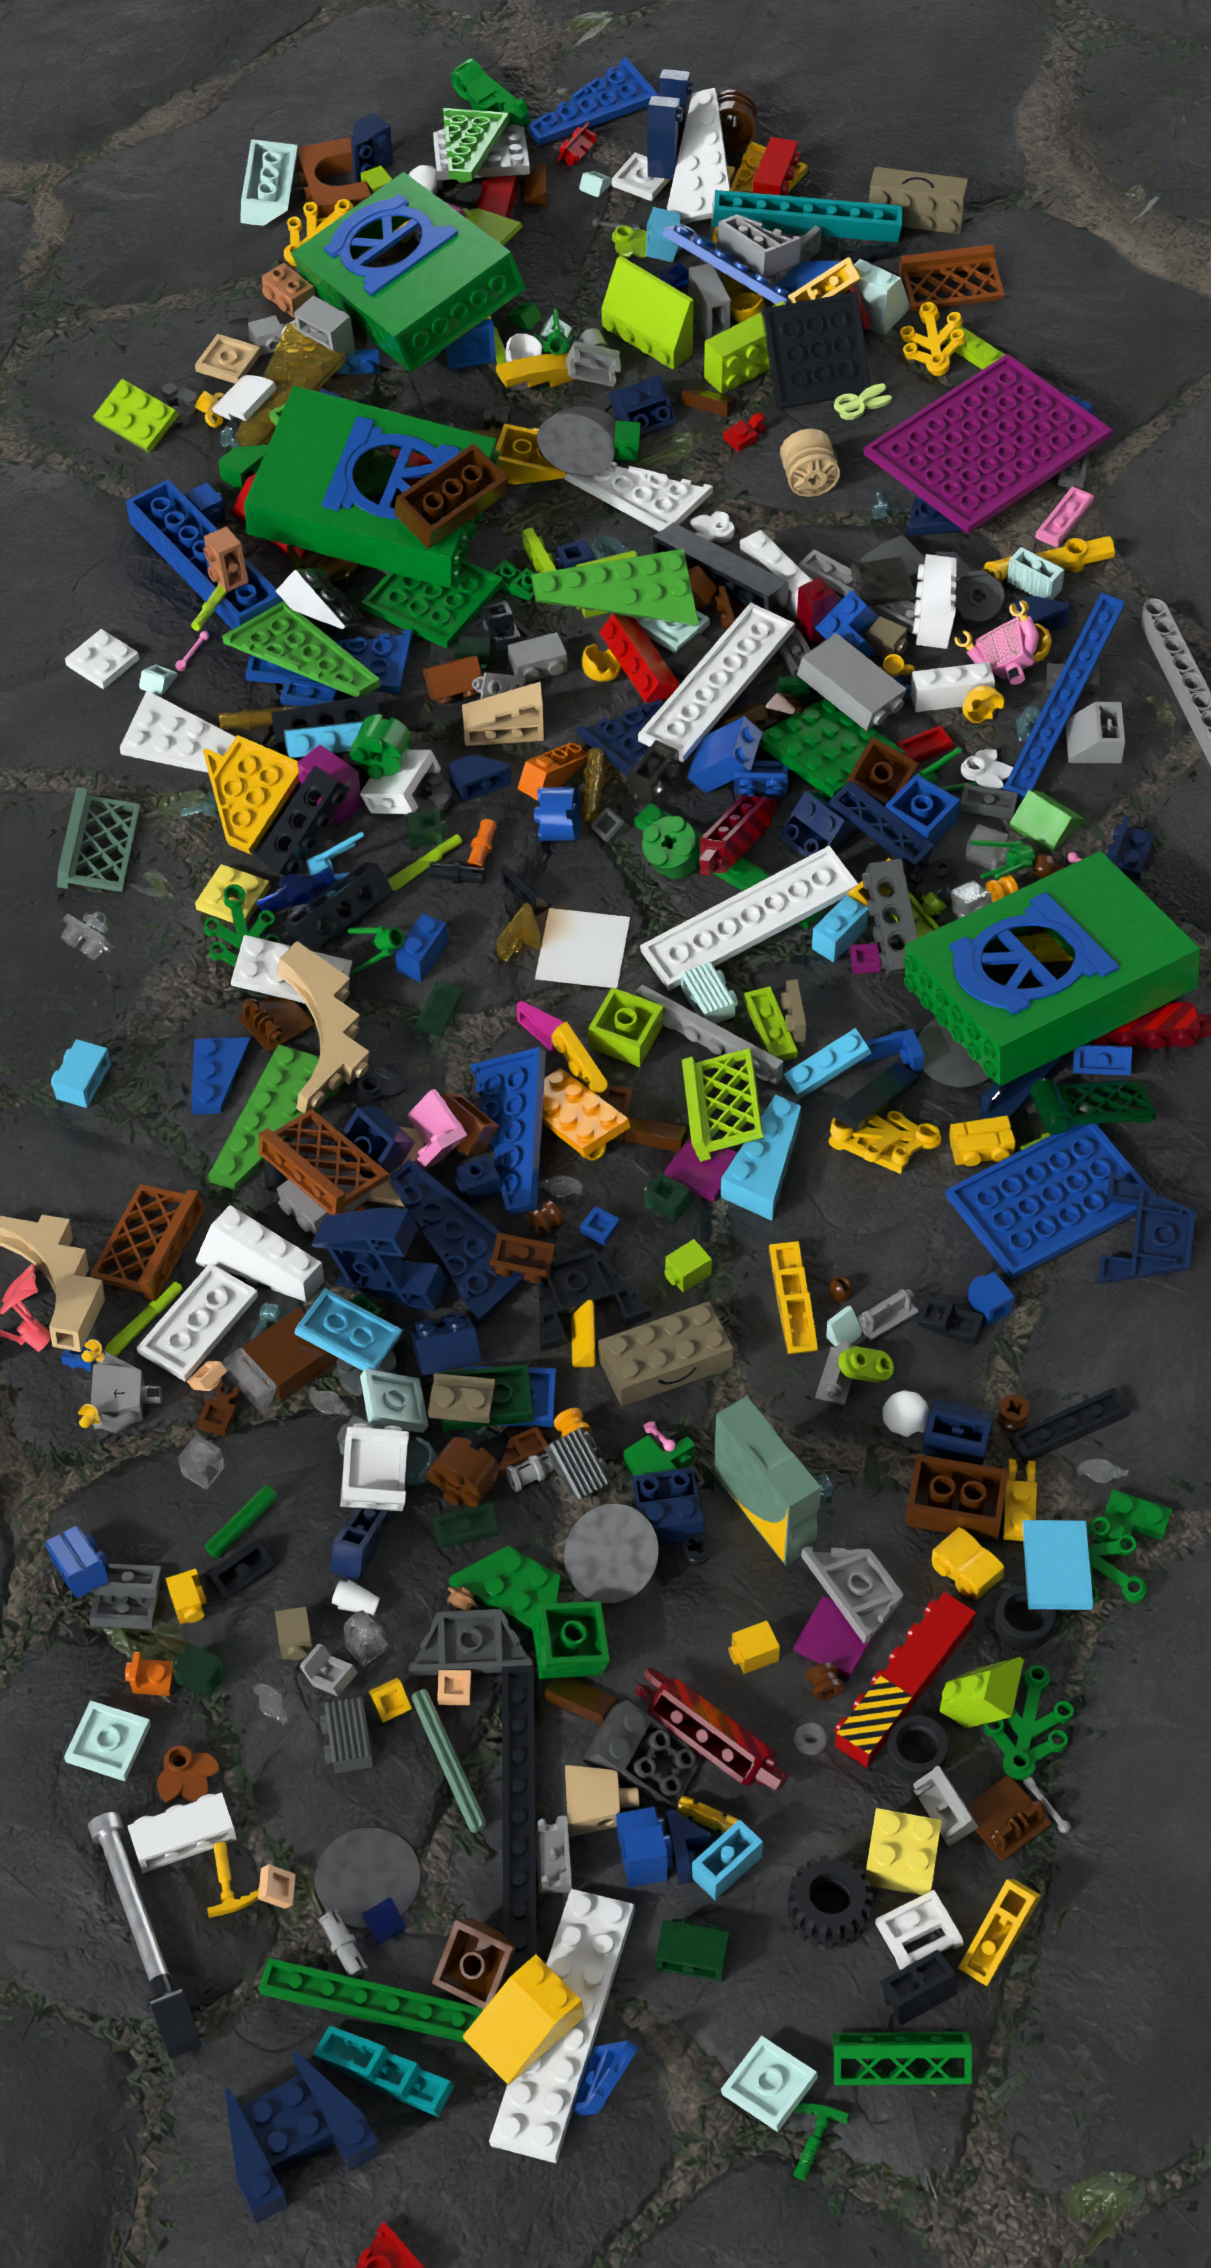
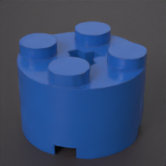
M539 787L537 797L540 807H535L534 809L535 823H540L538 829L539 841L578 840L581 831V817H578V809H581V800L578 788Z

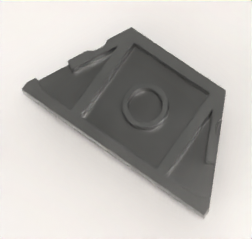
M501 1609L437 1612L431 1624L430 1632L425 1635L420 1645L421 1649L415 1661L411 1662L409 1666L410 1677L439 1675V1670H471V1674L502 1672V1667L532 1666V1660L526 1655L520 1645L519 1638L511 1630L508 1620Z

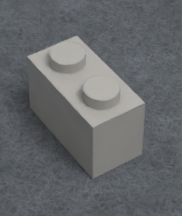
M556 632L508 645V663L514 676L526 677L525 683L567 672V653Z

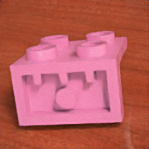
M436 1089L429 1091L407 1114L408 1119L426 1143V1146L418 1151L420 1156L414 1161L423 1170L444 1160L467 1136L462 1124L455 1118L448 1108L446 1101L439 1095Z

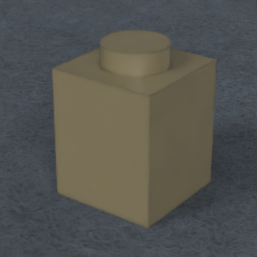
M879 616L868 630L866 641L876 651L874 654L884 659L890 654H903L908 645V640H906L907 628Z
M300 1607L275 1611L282 1660H300L308 1656L313 1647L307 1608Z

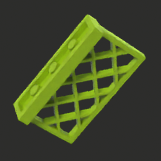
M750 1048L695 1063L693 1057L682 1059L691 1142L700 1162L711 1159V1152L764 1138L753 1055ZM746 1059V1063L739 1071L731 1068L735 1062ZM719 1069L712 1078L704 1075L705 1070ZM726 1073L734 1076L727 1085L719 1082ZM741 1079L749 1082L742 1092L734 1089ZM714 1087L722 1090L715 1099L707 1096ZM728 1094L736 1096V1099L730 1106L722 1103ZM744 1100L752 1103L745 1113L737 1110ZM716 1108L724 1111L718 1120L710 1118V1115ZM731 1115L740 1118L733 1127L724 1124ZM746 1122H750L755 1125L754 1130L747 1132L740 1131V1129L746 1124ZM719 1129L727 1132L722 1139L712 1140V1137Z

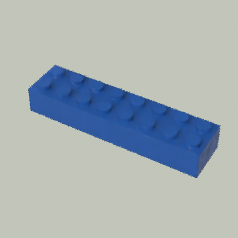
M168 479L127 500L126 506L129 523L207 602L218 586V583L211 580L207 571L210 565L203 551L206 547L204 536L218 529ZM245 557L249 582L229 591L215 608V612L232 630L282 602V598L276 592L277 589Z

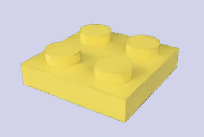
M220 864L195 902L196 910L233 923L231 910L223 903V893L227 886L236 884L241 886L246 893L242 910L245 923L247 924L270 889L269 881ZM235 897L229 898L232 901H238Z

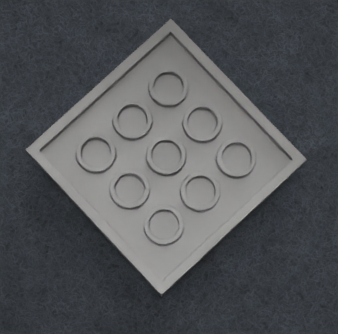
M512 124L504 129L474 178L530 174L524 126L520 127L519 125ZM441 129L438 132H433L437 180H449L445 129Z

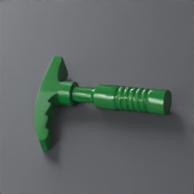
M805 2103L797 2105L792 2113L802 2114L804 2112L810 2116L815 2114L818 2117L814 2123L816 2126L812 2136H809L800 2157L801 2159H799L793 2173L796 2178L806 2180L821 2145L820 2138L823 2131L827 2130L830 2124L829 2120L848 2124L849 2114L824 2105Z

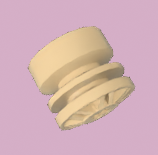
M812 428L804 429L791 434L784 440L780 447V457L786 470L789 486L794 493L805 497L819 496L828 492L836 485L840 476V469L834 456L831 441L826 433Z

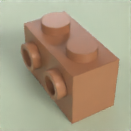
M285 263L262 275V292L264 296L293 318H295L294 312L313 295L315 296L314 286Z
M226 526L204 536L206 547L203 551L210 565L207 571L213 582L217 581L226 592L248 583L241 542Z

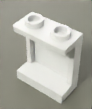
M409 750L399 772L390 776H382L380 779L370 777L360 795L371 813L414 814L418 805L412 796L413 792L425 773H439L441 767L431 750Z
M363 1423L347 1427L340 1507L402 1511L405 1505L406 1494L404 1488L409 1432L402 1431V1428L398 1426L373 1429L371 1425Z

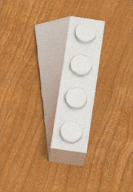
M761 530L740 540L741 558L789 582V603L784 607L797 619L798 587L813 579L807 576Z
M926 554L924 564H919L917 579L921 580V582L917 583L915 597L920 598V600H916L914 615H917L918 618L914 619L912 633L917 634L916 645L943 649L948 647L956 612L954 604L956 602L957 558Z
M231 1205L211 1224L195 1261L197 1265L203 1267L211 1263L228 1274L232 1273L244 1277L249 1283L255 1285L261 1283L270 1286L273 1291L305 1302L324 1283L322 1262Z

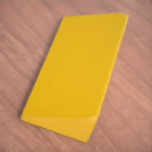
M587 1300L571 1317L573 1367H594L596 1365L594 1302L592 1300Z

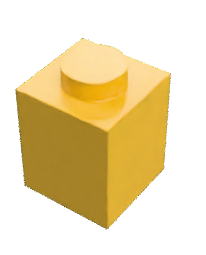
M767 1620L732 1633V1645L728 1647L729 1654L734 1665L739 1664L744 1674L779 1661L780 1646Z

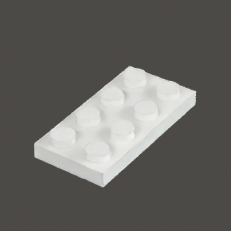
M244 935L233 972L231 986L305 1003L296 990L277 974L279 959L291 946ZM313 952L349 977L352 965L351 960Z
M209 1263L137 1346L138 1354L186 1382L258 1297L257 1290Z

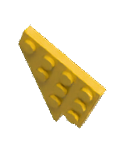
M237 735L224 756L204 748L203 753L226 840L230 846L251 855L299 782L298 761Z

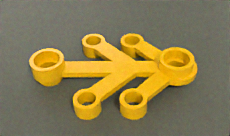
M347 199L339 200L335 205V211L316 227L317 204L307 202L303 207L307 217V237L300 242L301 220L298 217L289 218L287 225L290 231V245L284 249L285 260L290 265L297 266L291 252L353 208V204Z
M925 302L920 307L919 315L921 321L926 324L928 337L915 333L912 326L903 327L900 330L902 340L904 342H912L903 347V352L907 359L923 362L926 364L929 372L935 376H941L949 370V357L966 341L964 331L956 329L962 325L963 321L960 313H950L947 316L948 324L938 334L936 321L940 317L938 308L932 302ZM950 336L951 342L941 352L940 347ZM917 345L930 349L931 355L919 351Z
M890 1111L887 1114L886 1121L876 1115L865 1124L868 1127H861L857 1131L836 1118L832 1119L830 1127L832 1138L838 1142H846L850 1137L880 1139L873 1144H867L864 1148L863 1158L869 1162H878L881 1152L900 1141H908L904 1146L895 1147L891 1157L894 1163L905 1165L908 1163L912 1153L921 1148H936L941 1142L940 1130L936 1126L927 1123L917 1126L897 1111Z

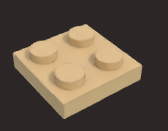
M217 334L196 362V372L236 384L252 368L261 355V349L259 346Z

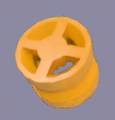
M1010 874L997 881L990 880L986 883V892L991 902H995L1018 890V886Z
M579 1408L567 1409L561 1412L553 1421L555 1428L561 1431V1437L578 1428H582L583 1432L588 1431L589 1434L591 1433L590 1426L582 1420L583 1414Z

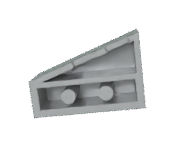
M737 214L719 221L717 247L734 254L735 260L746 265L753 272L769 277L772 274L799 264L802 238L794 236L793 239L783 236L782 231L774 229V232L762 228V223Z

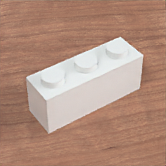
M989 662L912 672L910 695L915 712L962 707L967 694L978 685H987L994 688L995 680Z
M222 1793L216 1795L206 1794L201 1796L196 1802L185 1806H172L165 1813L153 1817L144 1816L137 1819L133 1824L128 1825L142 1873L213 1849V1845L217 1842H226L227 1844L237 1840Z

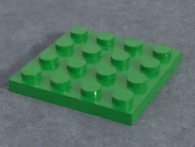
M463 559L460 563L462 565L460 577L458 580L454 579L451 588L389 572L361 602L362 610L405 630L412 629V633L448 649L480 613L482 606L487 605L501 589L504 581L503 577Z
M826 698L804 709L802 714L793 715L763 731L758 745L830 799L847 784V778L872 736L903 755L905 751L873 728H870L868 731L864 730Z

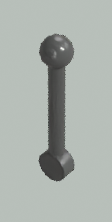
M594 218L591 222L595 228L599 226L610 228L622 226V224L603 222L597 218ZM632 224L631 226H629L633 230L639 229L638 224Z

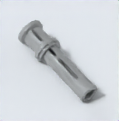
M595 1443V1447L593 1448V1451H594V1452L597 1451V1449H596V1448H597L596 1443ZM547 1453L541 1456L531 1455L527 1461L512 1467L509 1465L505 1467L507 1479L515 1492L521 1491L522 1486L535 1480L539 1482L544 1480L548 1473L555 1470Z

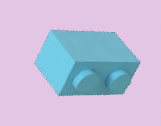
M653 207L647 223V257L673 263L676 253L680 254L682 247L662 235L666 226H675L676 224L682 226L680 224V213Z
M846 895L813 928L812 949L834 963L867 929L868 907Z
M76 1039L72 1048L67 1049L65 1052L63 1064L59 1071L56 1070L52 1076L51 1085L54 1088L56 1099L88 1108L111 1066L107 1048Z
M739 1819L692 1862V1879L716 1900L762 1858L763 1841Z

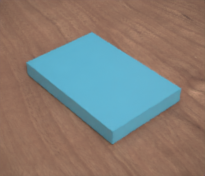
M324 1288L297 1325L294 1334L362 1371L365 1369L377 1371L401 1337L403 1330Z
M1023 1520L1022 1532L1028 1609L1092 1610L1093 1596L1086 1521Z

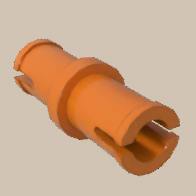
M483 819L480 822L477 836L471 842L472 851L466 866L484 867L487 854L492 851V839L498 827L493 820Z

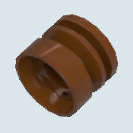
M733 89L722 91L717 94L724 148L725 152H737L745 149L753 140L755 135L756 106L753 99L745 92Z

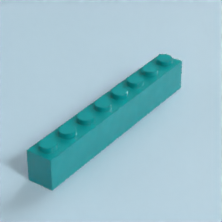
M715 190L712 203L711 227H718L719 221L737 214L762 223V228L774 232V229H778L782 233L805 235L814 226H818L821 228V236L895 243H898L902 228V206L723 190Z

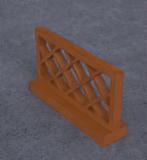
M994 245L901 256L898 273L900 278L903 279L910 303V310H920L921 305L925 302H932L937 308L1004 300L1005 294L994 258ZM990 268L991 273L986 276L979 272L978 269ZM966 271L969 274L963 279L956 275L955 272ZM943 274L946 277L940 282L931 276ZM973 276L983 281L979 287L969 282ZM920 277L923 280L917 285L910 281L909 278ZM950 279L960 284L956 290L946 285ZM926 282H929L937 288L931 293L922 287ZM989 284L996 288L997 292L988 293L983 288ZM966 287L974 293L970 296H965L960 291ZM940 290H943L951 296L942 299L937 294ZM917 293H920L927 297V300L915 302L914 297Z
M313 1109L308 1110L273 1132L267 1128L259 1133L258 1153L330 1215L344 1213L345 1206L389 1179V1173ZM312 1121L319 1129H301V1126ZM284 1136L297 1137V1143H286L281 1138ZM300 1137L318 1138L317 1145L300 1144ZM321 1138L333 1139L338 1143V1146L320 1145ZM299 1152L316 1153V1160L304 1159L299 1155ZM320 1153L337 1154V1160H319ZM340 1155H352L357 1159V1162L340 1161ZM318 1168L336 1169L335 1176L323 1175L318 1171ZM339 1170H356V1177L338 1176ZM359 1172H373L376 1176L372 1179L359 1178ZM338 1185L355 1186V1189L345 1195L338 1188Z
M140 1184L89 1277L102 1280L103 1284L141 1292L146 1299L156 1301L206 1209L199 1192L188 1189L183 1194ZM144 1195L156 1197L157 1201L142 1208L140 1207ZM174 1201L180 1202L177 1209L166 1213L163 1206ZM161 1208L163 1215L147 1222L145 1215ZM142 1217L144 1224L128 1231L127 1226L130 1221ZM167 1222L168 1227L165 1232L154 1236L151 1229ZM148 1231L151 1238L135 1245L132 1238ZM129 1239L132 1247L115 1253L116 1246ZM155 1245L156 1249L153 1254L141 1260L138 1252ZM136 1254L138 1261L122 1268L119 1261ZM117 1263L119 1270L109 1275L102 1274L105 1267ZM142 1268L143 1273L138 1282L126 1278V1275Z

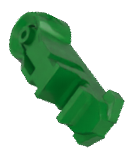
M467 58L455 67L450 75L452 85L464 100L470 102L473 110L509 113V123L507 126L515 124L520 127L524 126V130L528 128V125L531 123L530 115L525 102L521 98L516 99L488 76L472 58Z

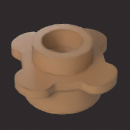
M458 1586L457 1590L448 1587L447 1590L451 1592L447 1599L449 1604L461 1611H469L472 1606L478 1607V1604L473 1600L475 1596L473 1593L461 1586Z

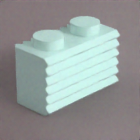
M1020 547L1009 559L1007 583H1011L1016 588L1033 594V596L1053 600L1062 590L1065 569Z
M708 962L681 973V989L696 1014L714 1024L735 1017V1006L738 1005L737 997L733 990H727L725 977L721 970L716 971L713 964Z

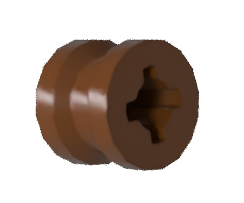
M549 1200L542 1204L541 1209L533 1210L528 1214L531 1225L542 1237L548 1236L554 1227L559 1228L565 1223L561 1211Z
M1016 1394L1004 1397L1000 1402L998 1423L1001 1428L1012 1433L1025 1428L1030 1412L1029 1402L1024 1397Z
M828 1662L816 1665L806 1673L808 1682L814 1687L812 1694L817 1701L832 1699L844 1691L843 1682L836 1676L838 1669L834 1663Z

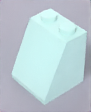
M859 259L854 266L861 279L855 285L872 325L869 329L885 335L910 309L906 291L900 277Z

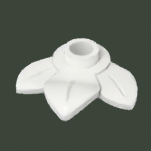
M716 511L711 517L700 515L690 521L691 526L696 530L695 534L711 542L715 540L717 543H726L734 536V525L730 522V517L725 512Z
M984 749L978 751L975 756L965 759L961 765V774L968 780L976 781L981 787L1001 790L1003 789L1002 781L1008 779L1013 767L996 761V749Z

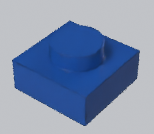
M595 1206L581 1224L580 1234L605 1246L620 1226V1219Z

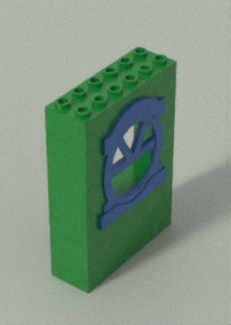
M405 172L398 175L291 252L301 276L314 286L315 295L322 301H327L331 306L338 307L340 311H345L351 318V325L410 373L526 289L511 251ZM409 219H411L408 223H406L405 225H403L401 228H399L397 231H395V232L393 233V231H394L395 229H397L399 226H401V225L404 224L406 221H408ZM421 226V241L415 251L407 258L386 267H365V265ZM370 247H373L372 249H370L369 251H367L365 254H363L362 256H360L358 259L354 260L356 257H358L359 255H361L363 252H365L366 250H368Z
M293 385L244 502L246 532L256 537L286 545L293 544L297 548L451 588L454 579L458 580L462 570L460 563L462 559H467L470 548L468 542L470 539L473 540L477 531V525L475 524L477 519H482L484 510L428 549L394 515L395 508L390 507L398 489L403 493L410 488L404 480L429 475L473 443L497 466L500 450H496L497 439ZM386 445L401 449L380 504L371 502L358 491L353 481L352 474L358 459L367 451L379 446ZM412 453L427 456L433 462L428 465L406 468Z
M1099 851L905 944V957L903 958L905 965L904 984L909 992H914L920 999L922 1006L925 1009H929L935 1015L937 1022L948 1029L954 1041L960 1043L967 1050L969 1057L973 1061L976 1060L982 1066L986 1076L993 1078L999 1086H1002L1197 989L1200 948L1105 854ZM1034 926H1041L1074 960L1072 967L1064 976L1057 980L1015 937L1016 935ZM1001 942L1011 951L983 953V951ZM1020 963L1005 986L989 978L982 968L983 965ZM1028 971L1043 984L1042 987L1017 989Z

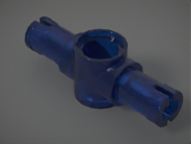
M330 867L309 877L307 875L301 877L297 873H292L281 880L279 888L276 889L277 892L255 900L259 912L265 910L272 912L283 906L285 908L291 906L294 910H300L312 901L315 891L336 883V878Z

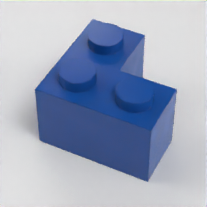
M851 590L815 629L826 640L837 633L869 659L876 651L861 635L879 616Z
M655 1807L616 1814V1830L628 1888L667 1881V1869L673 1868L671 1858L673 1850L670 1836L666 1835L663 1818L656 1817Z

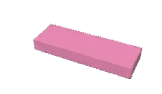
M1072 486L1036 531L1035 538L1058 548L1092 505L1094 495Z

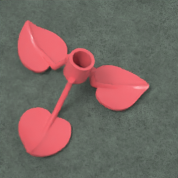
M33 1263L8 1287L2 1299L4 1304L0 1309V1314L2 1315L9 1308L13 1307L24 1319L17 1329L20 1336L0 1330V1337L14 1340L21 1346L26 1342L39 1352L51 1340L50 1330L34 1318L21 1301L34 1293H38L35 1283L36 1265Z

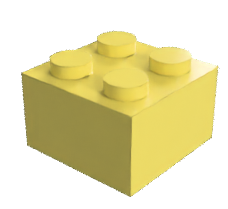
M876 1808L865 1880H869L872 1887L922 1896L931 1892L941 1820Z

